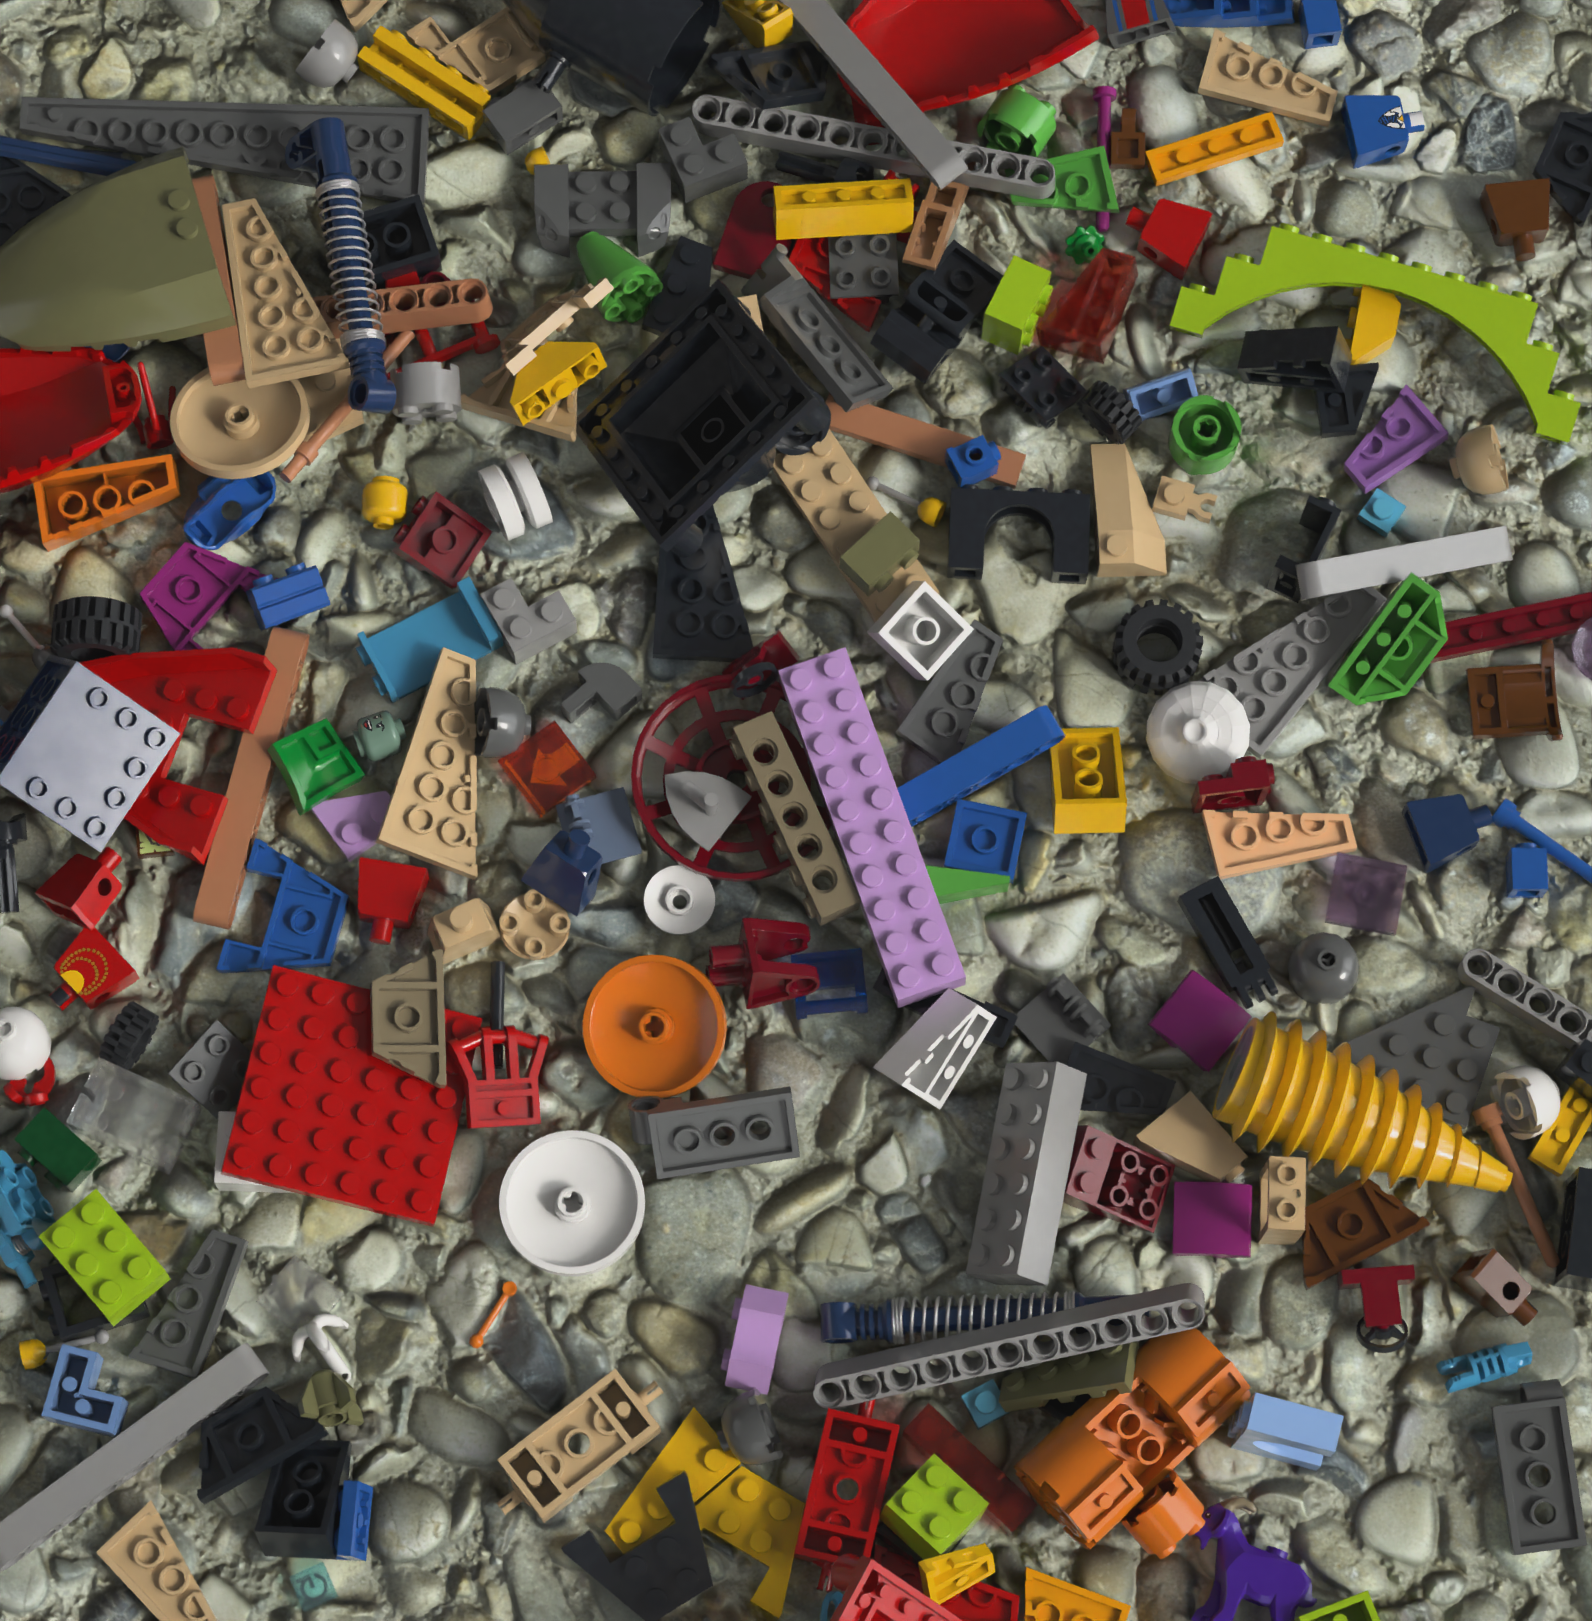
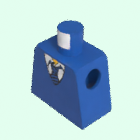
M1396 95L1345 96L1340 110L1353 169L1405 152L1409 141L1408 133L1424 131L1425 127L1422 111L1403 113L1401 99Z

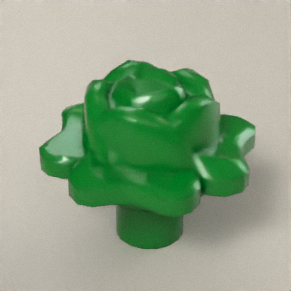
M1088 225L1085 229L1082 226H1078L1074 233L1065 239L1068 245L1065 253L1067 256L1073 257L1078 265L1082 264L1084 260L1090 264L1098 254L1104 251V247L1101 244L1104 241V235L1098 233L1093 225Z

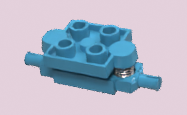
M0 1150V1256L7 1267L16 1271L23 1287L29 1288L38 1282L28 1264L35 1258L32 1250H41L45 1247L38 1236L56 1222L53 1216L54 1210L48 1200L42 1196L37 1186L36 1175L27 1167L26 1163L14 1164L11 1157L4 1150Z

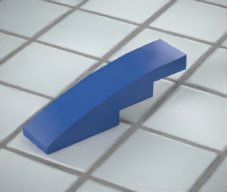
M1164 0L1174 25L1179 27L1233 28L1295 23L1294 0Z

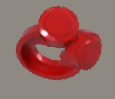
M48 1057L43 1066L44 1076L39 1082H35L31 1093L26 1094L24 1091L27 1080L24 1078L21 1080H10L3 1087L5 1095L11 1101L18 1104L24 1103L25 1106L29 1107L45 1104L46 1101H49L48 1094L52 1090L56 1078V1070L52 1060Z

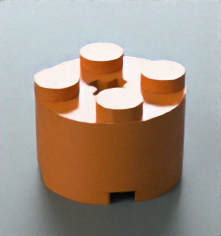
M1172 1470L1169 1473V1477L1162 1479L1120 1522L1146 1553L1156 1554L1159 1559H1163L1175 1550L1176 1543L1186 1534L1191 1536L1204 1526L1205 1520L1202 1518L1204 1505L1178 1474Z

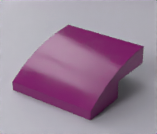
M1190 970L1147 1025L1172 1048H1179L1201 1070L1209 1072L1252 1016L1194 970Z
M1221 1182L1174 1183L1172 1252L1174 1255L1251 1258L1252 1185Z

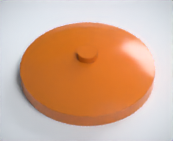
M643 955L630 958L605 973L589 995L582 1023L586 1051L596 1070L612 1086L636 1097L657 1096L668 1098L680 1095L697 1086L716 1066L722 1054L727 1033L724 1005L713 983L702 971L692 964L666 955Z

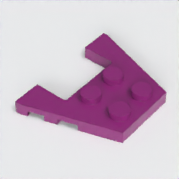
M184 542L139 595L173 651L203 649L193 640L199 631L237 588H241L246 592L254 588L252 581L267 575L260 573L259 570L244 567L227 560L226 557Z

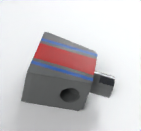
M1106 0L1107 34L1114 49L1176 31L1164 0Z

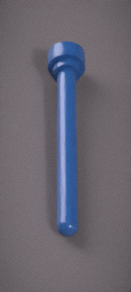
M1507 798L1503 800L1492 816L1493 824L1500 829L1503 826L1508 830L1513 828L1538 847L1547 848L1548 854L1592 884V866L1520 817L1521 812L1516 810L1517 805Z

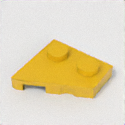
M985 1543L918 1562L924 1595L939 1605L995 1573L993 1554Z

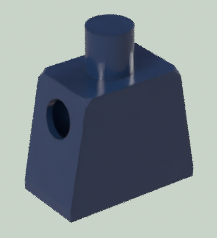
M1462 794L1410 801L1405 804L1401 812L1425 873L1431 872L1475 848L1480 840L1477 829L1493 823L1491 812L1486 804L1468 809Z
M574 829L570 834L566 831H559L543 848L523 875L521 881L573 915L578 916L596 895L603 858L599 852L588 846L590 836L585 831Z

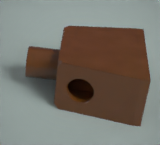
M1549 178L1485 184L1481 193L1480 203L1495 245L1498 247L1513 246L1515 260L1528 261L1535 258L1534 243L1543 242L1548 233Z
M1494 1248L1473 1252L1450 1278L1496 1318L1512 1315L1522 1326H1525L1538 1313V1310L1526 1299L1533 1289L1532 1286Z

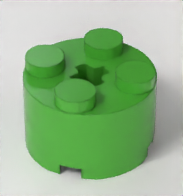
M1013 84L998 93L978 123L977 132L980 138L984 134L989 141L986 145L987 148L1038 157L1056 130L1054 118L1056 110L1049 102L1039 101L1037 98L1026 93L1021 86Z
M1209 395L1190 398L1180 406L1172 421L1168 445L1173 459L1186 473L1190 475L1213 474L1224 469L1232 461L1242 429L1237 411L1226 401L1222 402Z

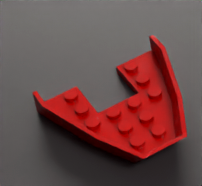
M234 647L140 652L79 662L180 733L124 819L157 843L204 865L228 799L224 795L168 780L166 777L189 717L253 735L277 669L266 656Z

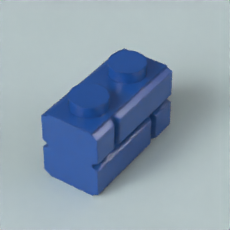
M303 562L285 569L287 576L274 580L272 574L252 581L254 588L246 591V595L261 631L331 605L316 565L306 568Z

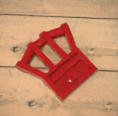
M507 1025L499 1030H491L487 1026L479 1027L478 1031L462 1039L453 1038L446 1042L447 1050L455 1061L464 1080L463 1092L466 1099L467 1129L541 1124L538 1075L547 1049L548 1036L542 1034L534 1036L517 1030L514 1025ZM493 1044H503L505 1046L507 1079H495ZM517 1045L532 1050L525 1078L519 1077ZM478 1046L481 1049L483 1080H477L465 1054Z

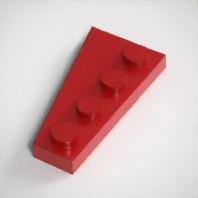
M875 1544L874 1561L924 1594L919 1567L904 1556ZM979 1581L941 1603L940 1606L962 1621H1018L1020 1596Z

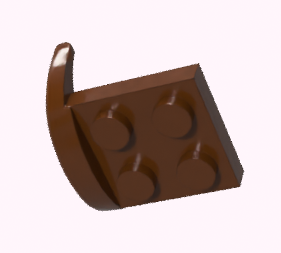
M1551 639L1543 640L1541 643L1539 664L1467 668L1466 682L1472 740L1546 735L1549 741H1560L1563 739L1556 694L1554 643Z

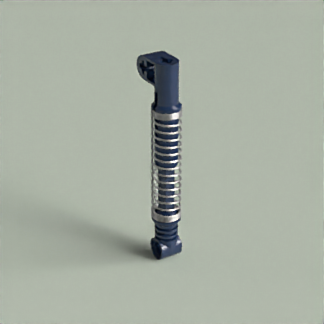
M335 117L321 118L309 124L288 141L285 150V160L291 169L317 173L318 182L315 184V194L318 201L317 206L323 209L319 213V217L324 219L321 227L326 230L322 237L328 240L324 247L330 250L326 257L332 260L329 262L328 268L333 270L329 277L335 281L332 283L331 288L337 291L334 293L333 298L339 301L335 304V309L340 311L336 319L342 322L339 324L338 329L344 332L340 336L341 349L349 360L352 381L348 388L349 405L357 411L387 414L393 409L397 394L394 383L387 379L384 367L383 352L386 350L385 334L382 332L383 324L380 322L381 314L378 312L380 304L376 301L378 294L374 291L376 283L373 281L374 273L371 270L373 263L369 260L371 253L367 250L369 242L366 240L367 232L364 229L366 223L362 219L364 212L361 210L362 202L359 199L361 192L357 178L352 175L343 121ZM368 272L371 274L370 279L364 277V275L368 274ZM339 273L340 278H334L333 274ZM341 282L342 289L335 288L334 286ZM370 282L373 284L372 289L366 287ZM343 293V299L337 298L336 295ZM373 293L375 295L374 299L368 298V295ZM344 303L345 309L338 308V305ZM375 303L376 309H372L369 306ZM346 313L347 319H341L340 316ZM375 313L378 315L377 320L371 318ZM348 323V330L341 328L344 324ZM377 323L380 325L379 330L373 329V326Z
M1069 1291V1293H1064V1297H1061L1058 1292L1054 1294V1297H1049L1044 1292L1042 1298H1037L1035 1293H1032L1030 1298H1025L1024 1294L1020 1293L1019 1297L1014 1299L1012 1294L1009 1293L1006 1299H1002L999 1294L995 1296V1299H990L985 1294L982 1305L979 1304L976 1295L972 1296L970 1305L967 1304L966 1297L962 1295L958 1306H956L955 1299L951 1295L948 1297L947 1306H944L942 1297L938 1296L935 1301V1307H933L932 1301L928 1296L924 1299L923 1307H921L917 1297L913 1298L911 1307H909L905 1297L888 1298L884 1303H879L878 1308H875V1303L869 1304V1308H866V1304H860L859 1309H857V1304L851 1302H828L820 1305L821 1342L830 1344L853 1343L858 1340V1336H861V1340H867V1335H870L871 1340H876V1336L879 1335L880 1340H886L889 1344L896 1345L897 1343L904 1344L906 1333H909L910 1343L912 1344L913 1333H921V1342H924L925 1333H933V1339H937V1332H944V1336L947 1337L949 1332L960 1334L963 1331L969 1332L1129 1295L1084 1296L1080 1292L1073 1291L1071 1293ZM1151 1311L1145 1312L1144 1315L1151 1318ZM1111 1319L1108 1321L1109 1324L1114 1326H1119L1124 1323L1120 1319ZM1075 1327L1072 1329V1331L1078 1334H1083L1088 1331L1084 1327Z

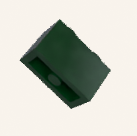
M45 1107L14 1139L21 1147L17 1153L32 1167L37 1162L47 1170L44 1177L58 1190L65 1186L73 1193L102 1161L96 1152Z

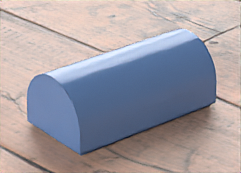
M1189 367L1123 389L1124 398L1134 404L1132 407L1139 411L1138 415L1141 416L1142 421L1179 409L1188 399L1199 396L1191 368Z

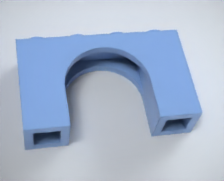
M1255 1392L1249 1401L1244 1400L1243 1405H1240L1239 1410L1235 1412V1415H1232L1227 1437L1233 1438L1231 1445L1233 1449L1317 1471L1321 1467L1323 1455L1331 1457L1336 1451L1344 1416Z

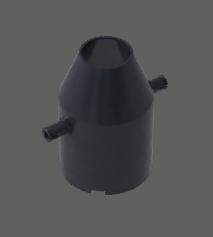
M503 0L540 51L546 54L547 60L531 81L538 89H541L543 86V92L549 94L563 71L570 68L650 116H657L659 112L656 109L661 105L668 108L694 74L709 46V43L704 41L710 25L714 28L717 26L722 5L721 0Z

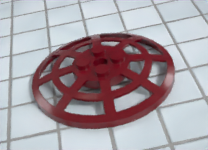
M725 674L698 680L678 690L666 699L650 716L639 735L633 754L631 770L632 795L638 816L648 835L661 851L677 864L696 874L716 880L735 882L759 880L777 875L792 865L789 859L782 862L779 861L772 846L774 844L773 835L777 833L774 831L767 835L760 820L762 815L758 804L762 803L757 790L751 792L747 784L742 790L752 796V798L731 824L746 823L754 841L733 843L718 839L709 852L700 846L694 861L670 846L657 831L652 821L653 819L672 814L666 797L665 775L674 773L676 764L692 772H705L723 777L726 780L733 773L743 774V772L748 771L743 760H736L729 745V741L732 739H726L720 723L729 721L747 722L770 711L774 714L779 700L786 701L780 682L775 681L769 688L763 691L767 694L759 713L742 709L716 712L709 692L730 688L733 678L731 674ZM758 684L753 685V686H745V685H744V686H741V687H739V688L750 689V688H753V687L757 686ZM693 698L696 699L702 718L688 726L672 746L653 737L658 727L670 713L683 703ZM777 721L810 791V767L804 748H802L795 736ZM707 728L713 746L700 759L682 751L694 736ZM647 750L666 759L663 773V789L666 801L649 806L645 804L642 789L643 761ZM765 750L757 751L753 755L755 760L760 763H768L773 759L771 754ZM773 782L768 786L773 794H783L778 792L779 782ZM816 805L829 831L832 825L826 809ZM791 813L785 823L788 826L795 827L801 817ZM805 845L798 853L803 858H806L815 848L811 845ZM714 850L728 853H747L758 850L766 868L747 872H728L715 870L707 867Z

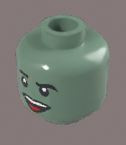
M386 710L360 718L357 721V729L352 730L361 757L367 756L373 762L399 754L402 750L401 740L407 738L401 718L394 720L391 713Z

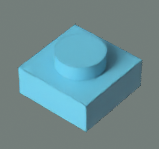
M1377 488L1359 513L1357 520L1386 538L1405 511L1406 506Z
M994 1379L987 1381L960 1397L978 1430L1010 1413L1005 1412L999 1403L1000 1390Z

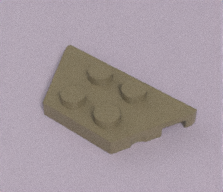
M437 949L431 952L430 955L414 963L410 962L400 967L399 970L371 982L372 1056L438 1088H445L447 1080L443 949Z

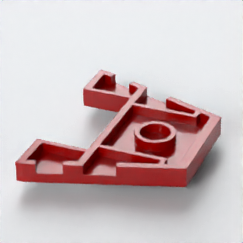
M915 210L913 213V226L918 214ZM911 232L897 233V240L908 244ZM828 237L797 239L789 257L791 263L813 290L862 329L870 332L881 308L882 301L873 297L830 299Z

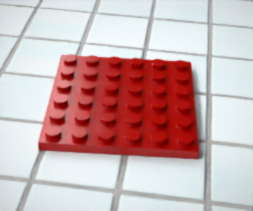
M273 965L220 1174L433 1227L438 1213L465 1097L463 1092L464 1080L455 1061L450 1056L447 1046V1085L445 1088H438L372 1056L370 989ZM445 1009V1044L453 1038L459 1040L478 1031L483 1018ZM476 1048L465 1053L471 1067Z

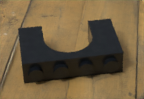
M970 484L951 488L947 578L982 580L984 538L987 531L994 523L1005 517L1024 516L1041 524L1050 537L1052 544L1051 583L1086 585L1089 566L1091 494H1082V491L1076 489L1063 490L1062 493L1048 492L1044 488L1013 491V488L1008 486H996L989 490L979 489L977 486Z

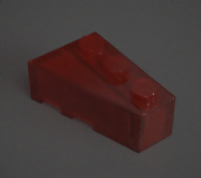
M1102 248L1076 279L1077 283L1068 294L1059 299L1052 313L1036 327L1039 346L1104 364L1138 277L1136 257Z

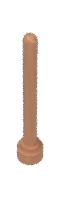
M1494 1102L1473 1111L1472 1115L1476 1125L1481 1126L1483 1131H1488L1501 1163L1508 1167V1171L1513 1172L1510 1184L1546 1265L1550 1268L1557 1267L1560 1263L1559 1256L1502 1130L1501 1124H1503L1501 1117L1504 1114L1499 1103Z

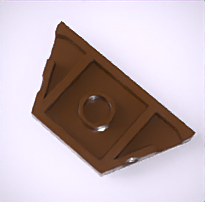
M1369 1178L1363 1185H1361V1180L1359 1179L1305 1207V1231L1302 1234L1305 1289L1308 1290L1337 1275L1341 1270H1347L1429 1227V1221L1423 1216L1419 1217L1402 1205L1403 1202L1392 1194L1382 1191L1380 1186Z

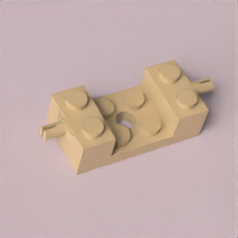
M616 1369L612 1370L497 1459L501 1468L510 1478L514 1489L496 1502L498 1507L507 1515L508 1512L523 1501L524 1504L533 1508L543 1523L548 1521L573 1501L572 1497L627 1454L631 1453L633 1455L661 1433L659 1424L649 1413L646 1405L663 1394V1390L660 1386L658 1387L657 1382L654 1380L637 1394L629 1387ZM576 1434H583L590 1440V1446L583 1454H575L568 1447L570 1438Z

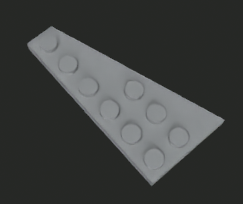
M1372 587L1332 594L1308 612H1303L1294 618L1289 624L1281 629L1278 628L1238 653L1232 660L1216 670L1213 669L1197 682H1212L1227 689L1243 705L1250 724L1249 746L1247 750L1261 759L1375 616L1387 598Z

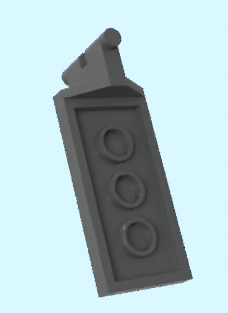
M777 244L761 264L762 269H757L741 289L744 296L757 294L758 305L769 317L772 325L782 333L791 344L792 349L799 354L812 370L813 375L821 381L833 396L835 402L845 412L887 397L894 389L787 258L788 249L783 244Z

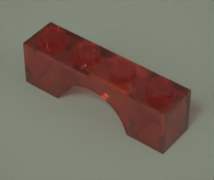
M929 1403L903 1430L902 1436L927 1460L933 1454L937 1455L989 1503L984 1513L1009 1537L1036 1509L1037 1504Z

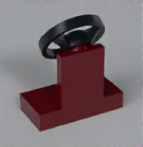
M777 630L723 668L721 673L723 675L731 674L733 680L730 688L736 697L744 700L746 697L754 696L769 688L778 678V670L794 665L799 661L800 657L781 632ZM758 684L757 686H755V687H753V688H750V689L739 688V687L744 686V685H745V686H753V685Z
M1414 1264L1341 1270L1337 1274L1338 1290L1361 1288L1364 1316L1358 1321L1356 1336L1360 1344L1368 1350L1378 1353H1389L1405 1345L1408 1338V1327L1401 1316L1398 1285L1411 1284L1415 1280ZM1365 1324V1328L1371 1327V1329L1363 1337L1360 1330ZM1394 1325H1399L1404 1333H1402ZM1391 1337L1400 1339L1398 1342L1390 1345H1377L1370 1342L1375 1338L1380 1340H1386Z

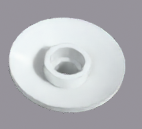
M674 865L660 870L651 878L644 893V907L648 918L657 928L673 935H686L699 930L708 922L715 907V893L711 882L706 876L696 874L681 865ZM683 898L687 902L686 906L678 909L673 905L674 900Z

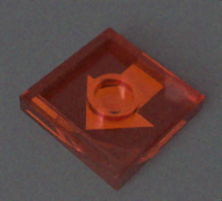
M555 720L523 742L515 752L498 760L499 766L539 819L554 809L555 805L564 802L567 796L575 794L597 778L595 772Z

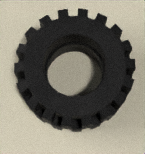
M82 596L62 600L55 604L53 610L51 652L58 657L77 662L114 655L139 653L142 613L130 604L106 597Z
M1153 599L1145 601L1142 608L1137 604L1132 607L1130 614L1126 612L1122 617L1120 625H1118L1112 652H1114V666H1119L1118 675L1121 679L1127 677V685L1132 689L1136 684L1141 686V693L1147 694L1148 689L1154 690V695H1162L1164 689L1169 691L1179 684L1189 682L1190 676H1193L1197 669L1203 651L1201 650L1203 636H1199L1201 627L1198 622L1192 623L1194 615L1189 610L1183 614L1181 612L1182 605L1176 602L1174 607L1167 606L1168 600L1160 599L1159 605H1154ZM1147 634H1163L1174 642L1178 654L1168 661H1153L1141 653L1137 641Z

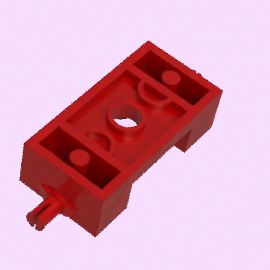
M876 1399L869 1401L867 1409H865L866 1402L860 1403L857 1415L831 1408L827 1410L794 1552V1558L813 1562L822 1568L816 1588L819 1591H823L826 1577H828L825 1592L829 1593L832 1591L831 1570L833 1564L840 1556L851 1553L859 1557L864 1555L870 1558L900 1428L898 1424L872 1418ZM848 1479L856 1483L858 1494L855 1498L844 1500L839 1497L836 1487L842 1480Z

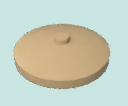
M209 367L196 374L184 385L174 401L170 415L171 433L183 459L196 470L222 479L250 478L278 467L296 452L307 434L310 423L309 403L298 379L250 389L246 380L213 386Z

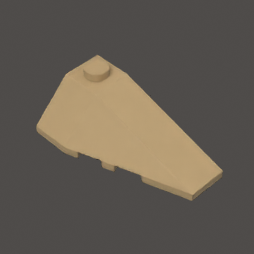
M1125 443L1119 445L1090 444L1097 577L1166 576L1165 540Z

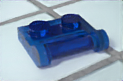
M862 948L790 955L791 963L807 964L816 967L820 979V987L816 991L854 987L855 997L806 1001V996L794 998L797 1020L807 1019V1015L847 1011H857V1014L868 1013Z

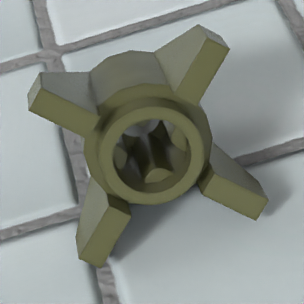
M322 1369L313 1373L312 1377L307 1380L298 1402L300 1417L311 1418L324 1427H333L344 1421L345 1424L357 1426L364 1423L362 1411L356 1403L354 1388L342 1378L341 1374L330 1369Z

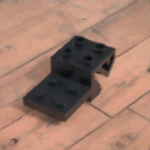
M953 240L945 249L936 270L927 269L924 273L921 272L908 287L903 296L906 299L905 303L900 308L898 307L890 311L875 332L870 344L926 384L960 345L969 327L988 307L1003 275Z

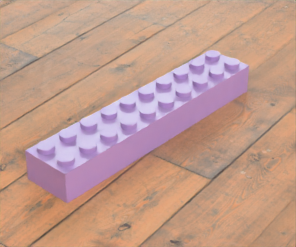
M846 647L778 670L779 682L851 881L861 900L860 906L897 1008L944 993L948 988L955 989L966 984V975Z

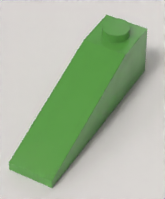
M925 865L939 904L1008 891L1010 876Z

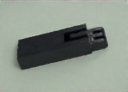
M1219 876L1180 895L1177 902L1228 992L1235 991L1246 1009L1254 1006L1248 994L1251 991L1259 1003L1266 1000L1265 994L1260 987L1262 985L1265 986L1270 996L1278 994V989L1268 973L1271 967ZM1242 948L1252 968L1246 969L1242 957L1232 961L1229 953Z

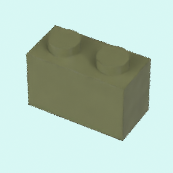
M890 511L840 556L839 568L869 597L876 590L878 592L885 590L893 581L894 577L892 575L901 567L904 570L909 568L919 557L917 552L919 551L920 540Z

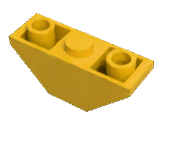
M725 0L722 2L726 11L749 42L757 48L776 45L793 33L792 10L777 0Z
M1363 285L1362 288L1353 287L1352 296L1358 297L1356 308L1350 307L1346 327L1352 328L1351 339L1345 338L1352 353L1350 365L1365 364L1391 348L1396 336L1401 303L1394 294Z
M548 341L534 351L537 356L516 375L510 404L523 426L532 419L539 417L546 409L567 397L573 390L595 377L601 370L607 367L602 353L595 342Z

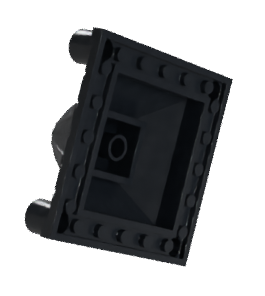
M717 279L577 416L576 433L658 545L667 552L671 550L677 556L686 558L696 553L703 541L701 529L694 525L697 518L702 516L725 493L744 489L763 480L773 468L776 456V443L783 438L784 434L789 432L795 425L806 434L813 435L819 433L829 422L830 410L824 402L809 390L763 331L751 318L749 308L734 296L722 281Z

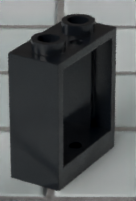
M60 1263L41 1269L44 1279L38 1281L39 1289L44 1302L50 1300L54 1313L48 1315L49 1324L54 1337L60 1335L64 1342L95 1335L100 1329L108 1331L150 1317L145 1300L114 1327L104 1315L69 1326L56 1278L68 1275L69 1273Z

